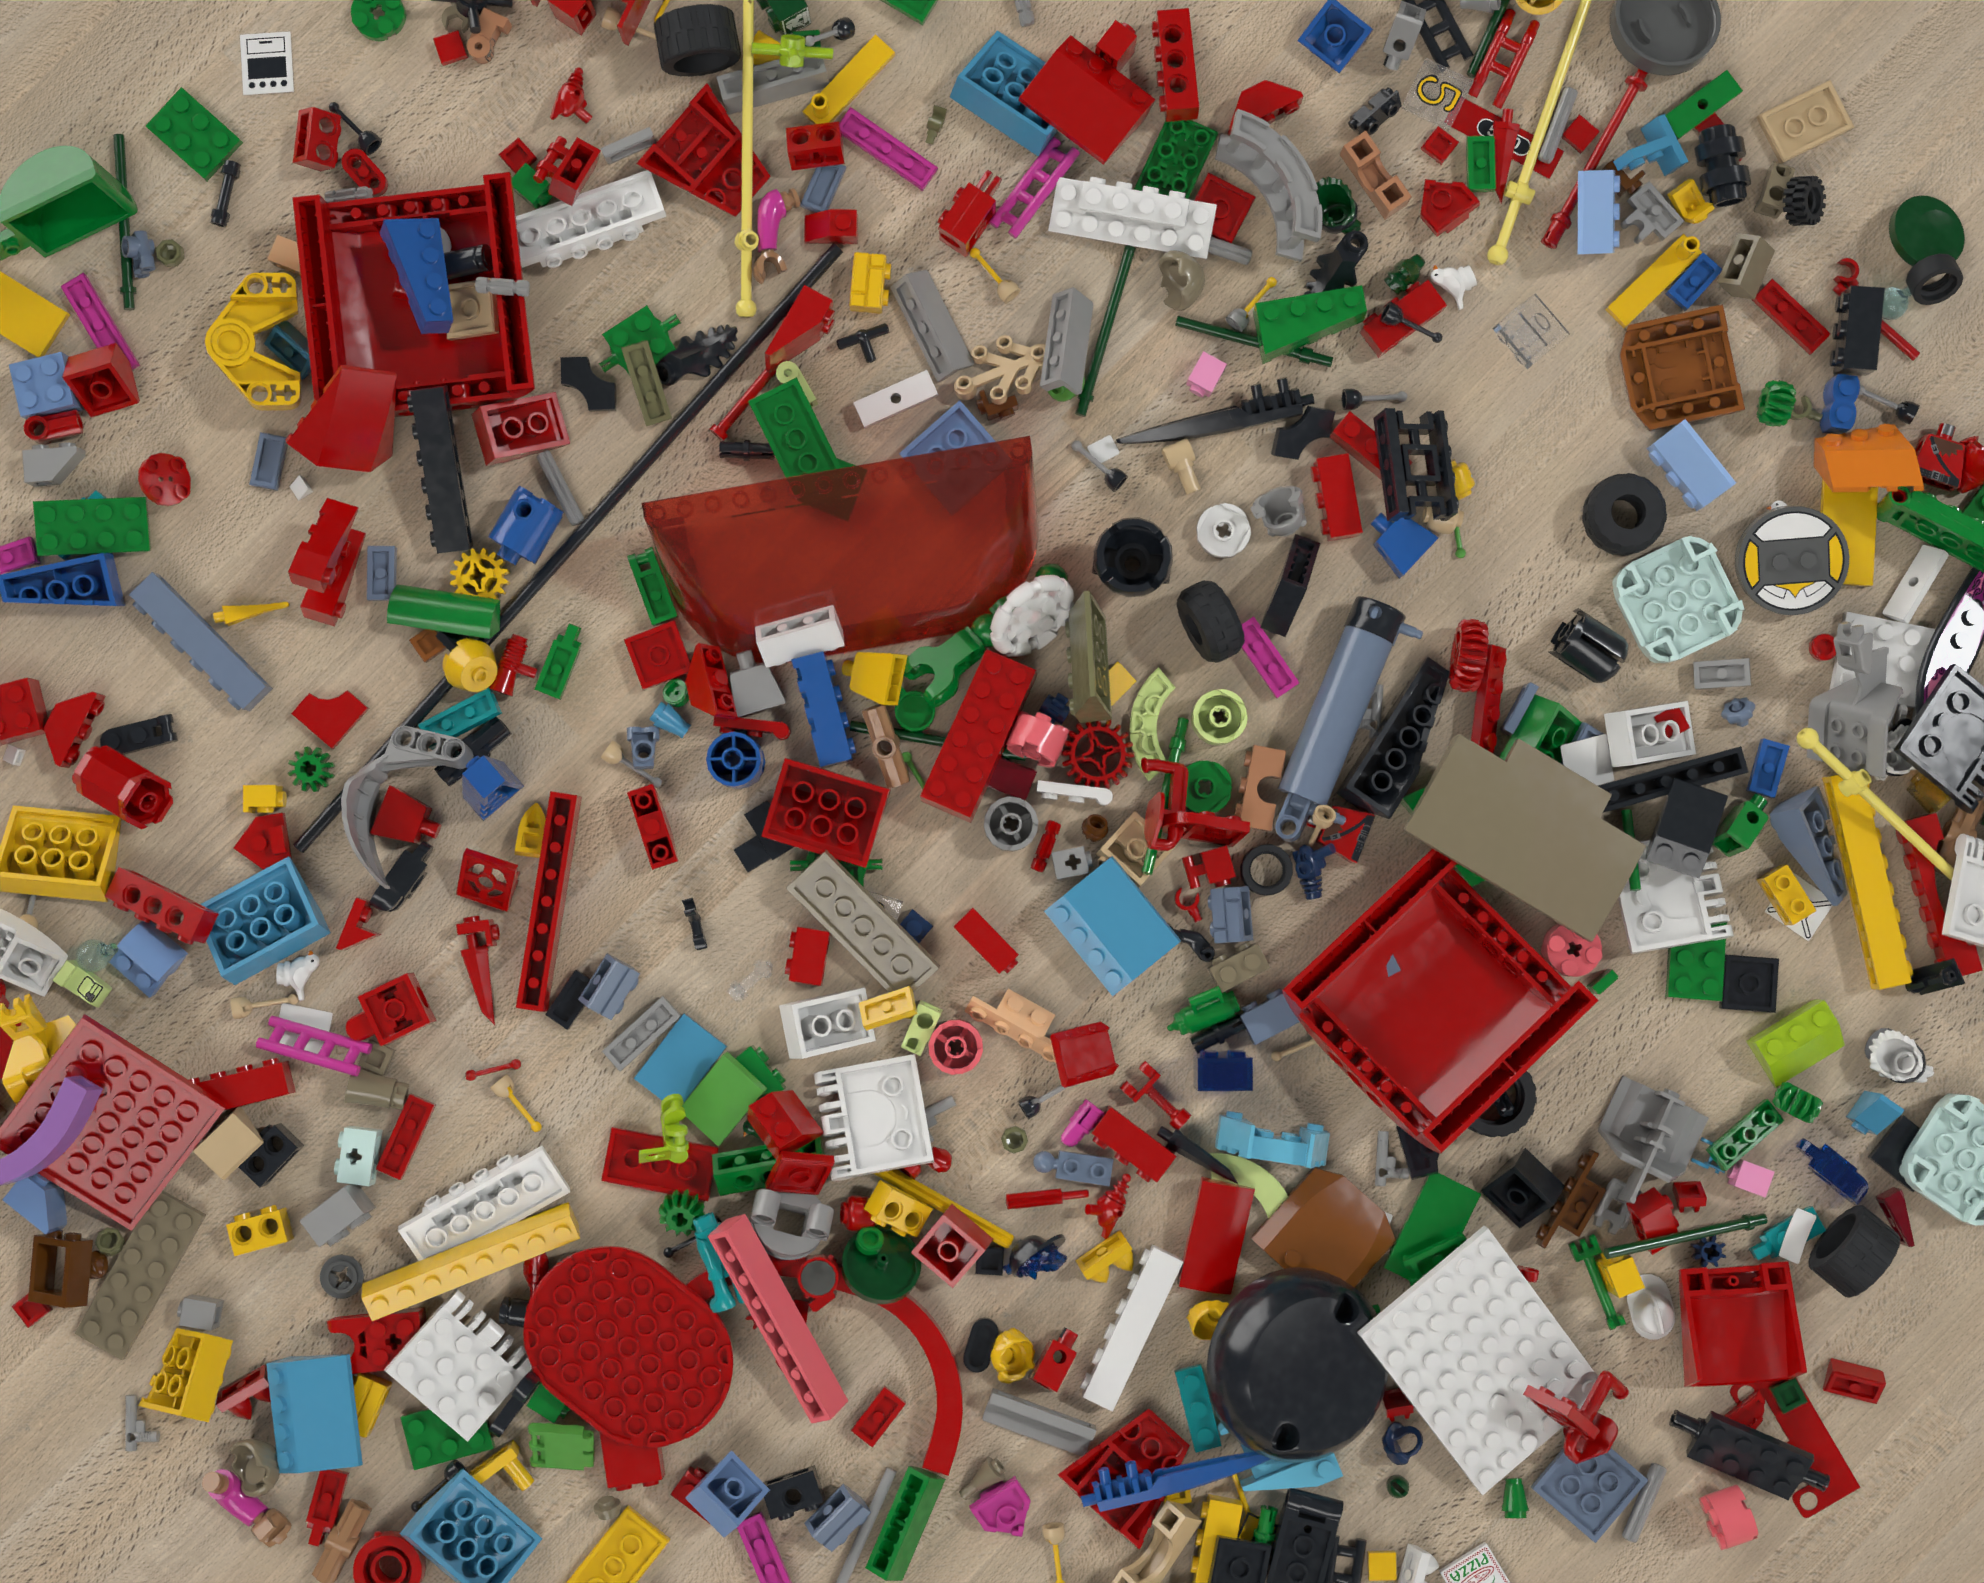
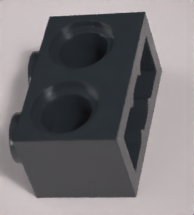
M282 1123L274 1126L269 1124L259 1134L264 1143L238 1167L259 1188L268 1185L304 1147V1144ZM275 1136L283 1140V1148L280 1151L273 1146ZM256 1156L264 1160L262 1171L254 1166Z

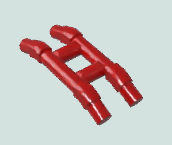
M1513 9L1505 11L1467 93L1477 98L1489 72H1494L1504 77L1492 103L1493 106L1502 109L1540 27V23L1537 20H1531L1521 43L1507 38L1506 35L1516 15ZM1501 47L1515 53L1510 67L1495 61Z

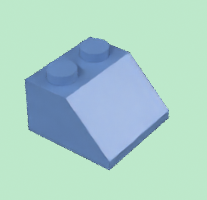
M38 1173L16 1182L3 1198L5 1203L44 1234L63 1229L67 1225L64 1189Z
M731 1450L685 1498L724 1538L744 1521L770 1489Z

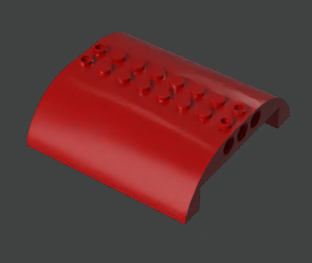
M511 172L483 175V185L327 203L320 194L292 197L314 400L320 399L324 393L323 388L341 365L396 372L395 417L414 416V412L410 413L407 397L411 396L410 391L414 389L447 385L451 411L479 408L484 405L515 400L531 393L535 389L525 296H518L516 293L514 296L496 294L499 333L458 340L447 339V333L421 334L408 301L392 297L398 272L395 265L391 262L388 254L389 250L380 235L384 219L439 218L440 228L444 229L450 238L451 251L487 244L490 246L492 253L493 270L451 280L448 279V285L474 281L477 277L514 279L515 282L523 280Z
M1431 849L1282 990V993L1302 1026L1338 1067L1400 1128L1424 1146L1441 1154L1599 1000L1580 981L1573 986L1566 982L1454 870L1458 863ZM1393 954L1401 971L1388 977L1386 965Z

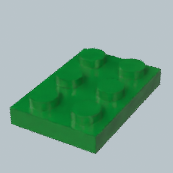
M182 87L146 125L154 135L207 182L220 169L224 161L228 160L243 144L233 132Z
M1727 922L1711 925V928L1727 925ZM1726 939L1668 948L1665 997L1722 1001Z
M429 1408L400 1417L414 1470L495 1448L492 1432L488 1430L490 1427L488 1419L467 1442Z

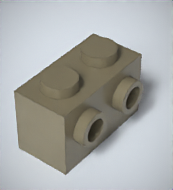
M1737 233L1717 283L1733 297L1755 299L1775 250L1761 236Z
M1250 941L1245 942L1235 948L1237 953L1229 957L1226 954H1222L1211 960L1213 965L1207 969L1215 985L1219 986L1222 993L1271 968L1258 943L1251 945Z

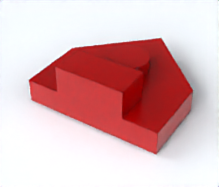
M1425 179L1420 218L1436 237L1444 231L1447 234L1469 218L1470 212L1480 206L1478 198L1463 182L1452 181V183H1443Z
M285 813L255 817L234 846V849L263 870L288 856L292 859Z

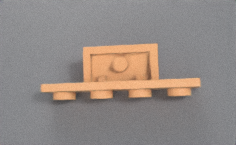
M1009 988L997 1009L974 996L971 998L965 1012L970 1014L974 1020L986 1023L993 1027L997 1033L1009 1036L1022 1047L1030 1048L1041 1054L1045 1060L1056 1063L1051 1039L1045 1037L1055 1014Z

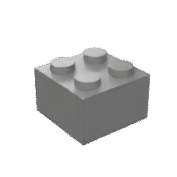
M350 1184L340 1189L299 1221L319 1247L327 1243L331 1247L350 1234L347 1229L351 1228L353 1230L372 1217L370 1212L376 1207L360 1185Z

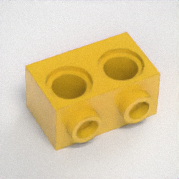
M1787 864L1779 865L1756 879L1784 925H1795L1817 911Z
M879 1180L864 1207L866 1211L872 1214L871 1220L882 1227H885L886 1224L892 1225L891 1230L903 1237L907 1233L918 1237L933 1210L923 1201L882 1180Z
M276 1205L261 1208V1214L252 1217L250 1212L233 1216L234 1222L226 1224L234 1256L294 1239L286 1207L277 1209ZM270 1218L278 1223L276 1232H272L268 1228L267 1223ZM243 1226H247L251 1230L252 1234L249 1240L245 1239L241 1234Z
M1603 1252L1600 1254L1601 1258L1596 1260L1607 1291L1616 1297L1621 1298L1645 1288L1632 1256L1625 1255L1606 1259Z

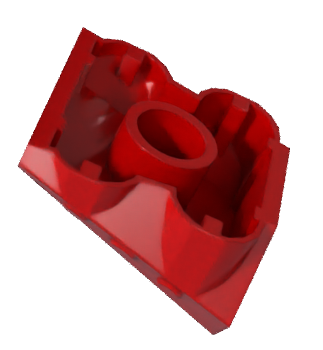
M1100 1021L1056 1032L1050 1036L1062 1087L1066 1088L1115 1073L1119 1065L1115 1063L1108 1033L1110 1027Z

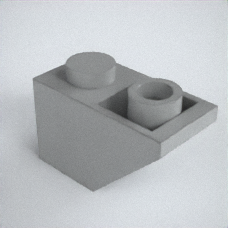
M60 443L58 448H49L48 445H33L32 450H22L24 483L33 487L61 485L86 456L85 450L77 447L75 443Z

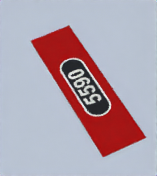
M1461 97L1455 109L1447 115L1444 124L1467 136H1493V122L1502 121V118ZM1520 128L1512 160L1524 165L1534 136L1533 134ZM1557 148L1550 164L1539 161L1537 157L1533 171L1550 179L1564 151Z

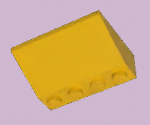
M13 805L0 845V892L108 902V898L105 895L115 876L122 819L115 815Z

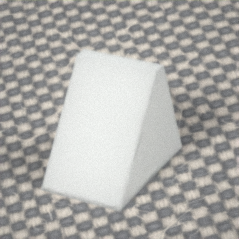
M301 475L289 486L298 501L313 492L305 478Z
M8 744L2 760L12 765L20 766L26 750Z

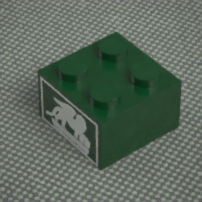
M756 0L762 11L766 9L765 11L769 17L768 22L774 33L780 32L781 35L793 34V31H799L811 24L809 9L805 0Z

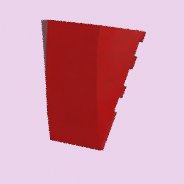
M706 83L689 102L686 110L656 144L653 143L636 164L736 217L741 212L742 133L726 113L727 111ZM754 151L752 198L771 177Z
M341 365L323 388L324 393L320 399H315L311 404V411L308 415L299 420L296 431L287 436L285 439L286 443L316 466L372 472L393 456L396 372Z
M1148 1408L1057 1475L1081 1499L1083 1495L1094 1493L1092 1482L1097 1481L1101 1483L1098 1473L1099 1468L1108 1467L1111 1480H1114L1119 1475L1122 1477L1127 1476L1126 1462L1136 1461L1138 1474L1143 1473L1144 1469H1148L1152 1474L1156 1469L1181 1465L1190 1445ZM1165 1496L1102 1512L1099 1511L1097 1504L1089 1507L1140 1550L1148 1529L1151 1528L1161 1502L1164 1501Z

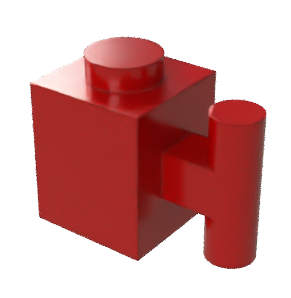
M1227 845L1199 853L1202 863L1199 865L1194 864L1192 855L1182 858L1190 889L1201 887L1198 876L1205 874L1207 884L1214 883L1215 888L1231 884L1230 878L1236 877Z

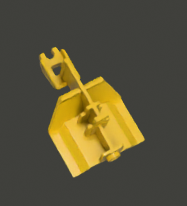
M30 994L24 995V1002L19 997L13 999L14 1009H7L3 1003H0V1027L14 1040L2 1081L6 1091L16 1105L76 1026V1023L69 1015L46 1022Z

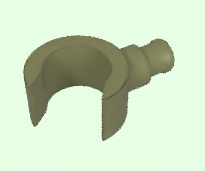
M934 105L932 117H929L927 122L926 143L934 144L935 137H937L938 132L940 133L943 127L947 109Z
M1807 396L1801 397L1804 411L1802 414L1792 411L1790 419L1801 420L1806 417L1820 422L1823 414L1816 412L1812 408V403Z

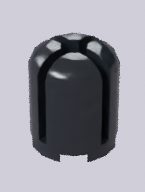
M1575 609L1573 612L1577 615L1567 624L1562 622L1550 641L1554 644L1553 651H1548V653L1592 682H1606L1621 669L1617 662H1625L1629 645L1625 638L1583 610Z

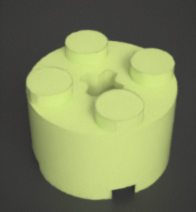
M1226 689L1212 690L1204 694L1195 703L1191 713V726L1195 734L1202 741L1211 745H1226L1238 738L1244 731L1248 720L1247 710L1242 699L1236 693ZM1219 711H1222L1224 713L1223 718L1226 721H1221L1217 724L1214 722L1215 717L1213 713L1217 714Z

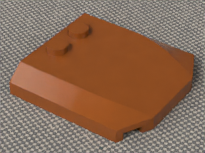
M1723 304L1628 325L1619 357L1630 409L1648 431L1676 426L1684 419L1691 423L1745 410L1727 334L1728 326Z
M1317 1167L1312 1168L1278 1209L1250 1237L1284 1269L1302 1267L1321 1270L1341 1278L1353 1287H1356L1396 1242L1387 1216L1381 1208L1344 1175Z

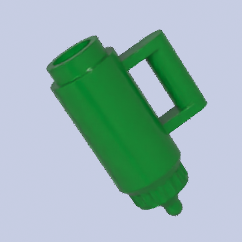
M1216 986L1188 998L1190 1005L1173 1015L1174 1021L1167 1026V1030L1179 1031L1181 1035L1193 1034L1234 1017L1235 1013L1241 1010L1233 991L1222 993L1219 986Z

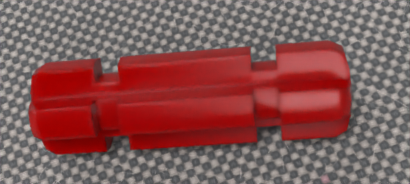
M1053 820L1047 822L1044 829L1046 832L1041 837L1035 853L1037 856L1033 858L1031 869L1044 872L1047 865L1046 860L1049 859L1056 842L1055 836L1059 834L1061 828L1060 823Z

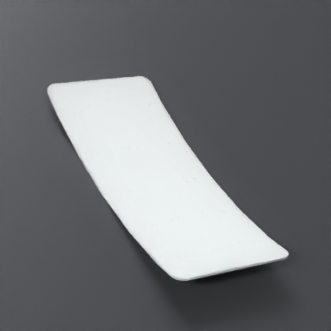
M1799 1208L1796 1209L1785 1234L1779 1253L1780 1257L1799 1264L1807 1238L1816 1220V1215Z

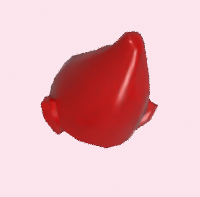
M1979 436L1965 438L1960 441V443L1965 445L1961 485L1957 491L1962 494L1984 484V446L1978 442Z

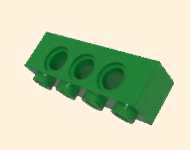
M820 1136L795 1151L825 1155ZM766 1145L712 1154L713 1176L719 1195L724 1196L766 1188L765 1182L776 1162V1159Z

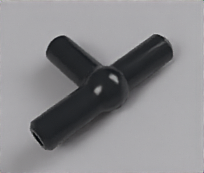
M884 323L867 330L860 329L855 334L838 339L836 341L838 349L842 350L860 343L866 362L872 363L876 361V356L870 340L888 334L889 328Z

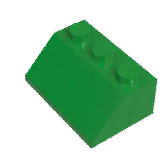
M1535 694L1499 758L1505 761L1515 740L1520 739L1560 763L1562 760L1561 745L1571 743L1582 722L1560 703Z

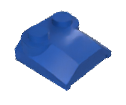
M1327 0L1297 41L1340 74L1359 48L1367 41L1373 29L1337 0Z

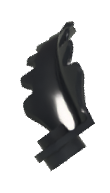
M1360 231L1349 232L1342 238L1332 253L1319 255L1316 262L1321 269H1312L1310 271V275L1316 282L1306 283V288L1311 291H1306L1304 295L1345 288L1344 285L1354 287L1357 284L1355 267L1368 249L1366 235Z
M727 324L724 329L722 325H719L717 332L714 327H711L708 330L707 337L702 331H698L694 341L689 336H683L677 349L669 352L656 365L661 384L666 386L674 385L689 373L708 377L711 374L709 365L721 368L723 364L719 356L726 359L730 358L731 354L727 349H735L732 341H738L736 337L737 327H730Z

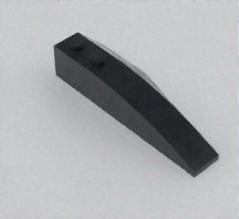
M1429 657L1424 660L1356 760L1336 792L1339 796L1358 809L1391 819L1419 773L1421 767L1419 765L1427 748L1428 736L1431 728H1433L1436 719L1435 714L1438 705L1441 703L1450 671Z

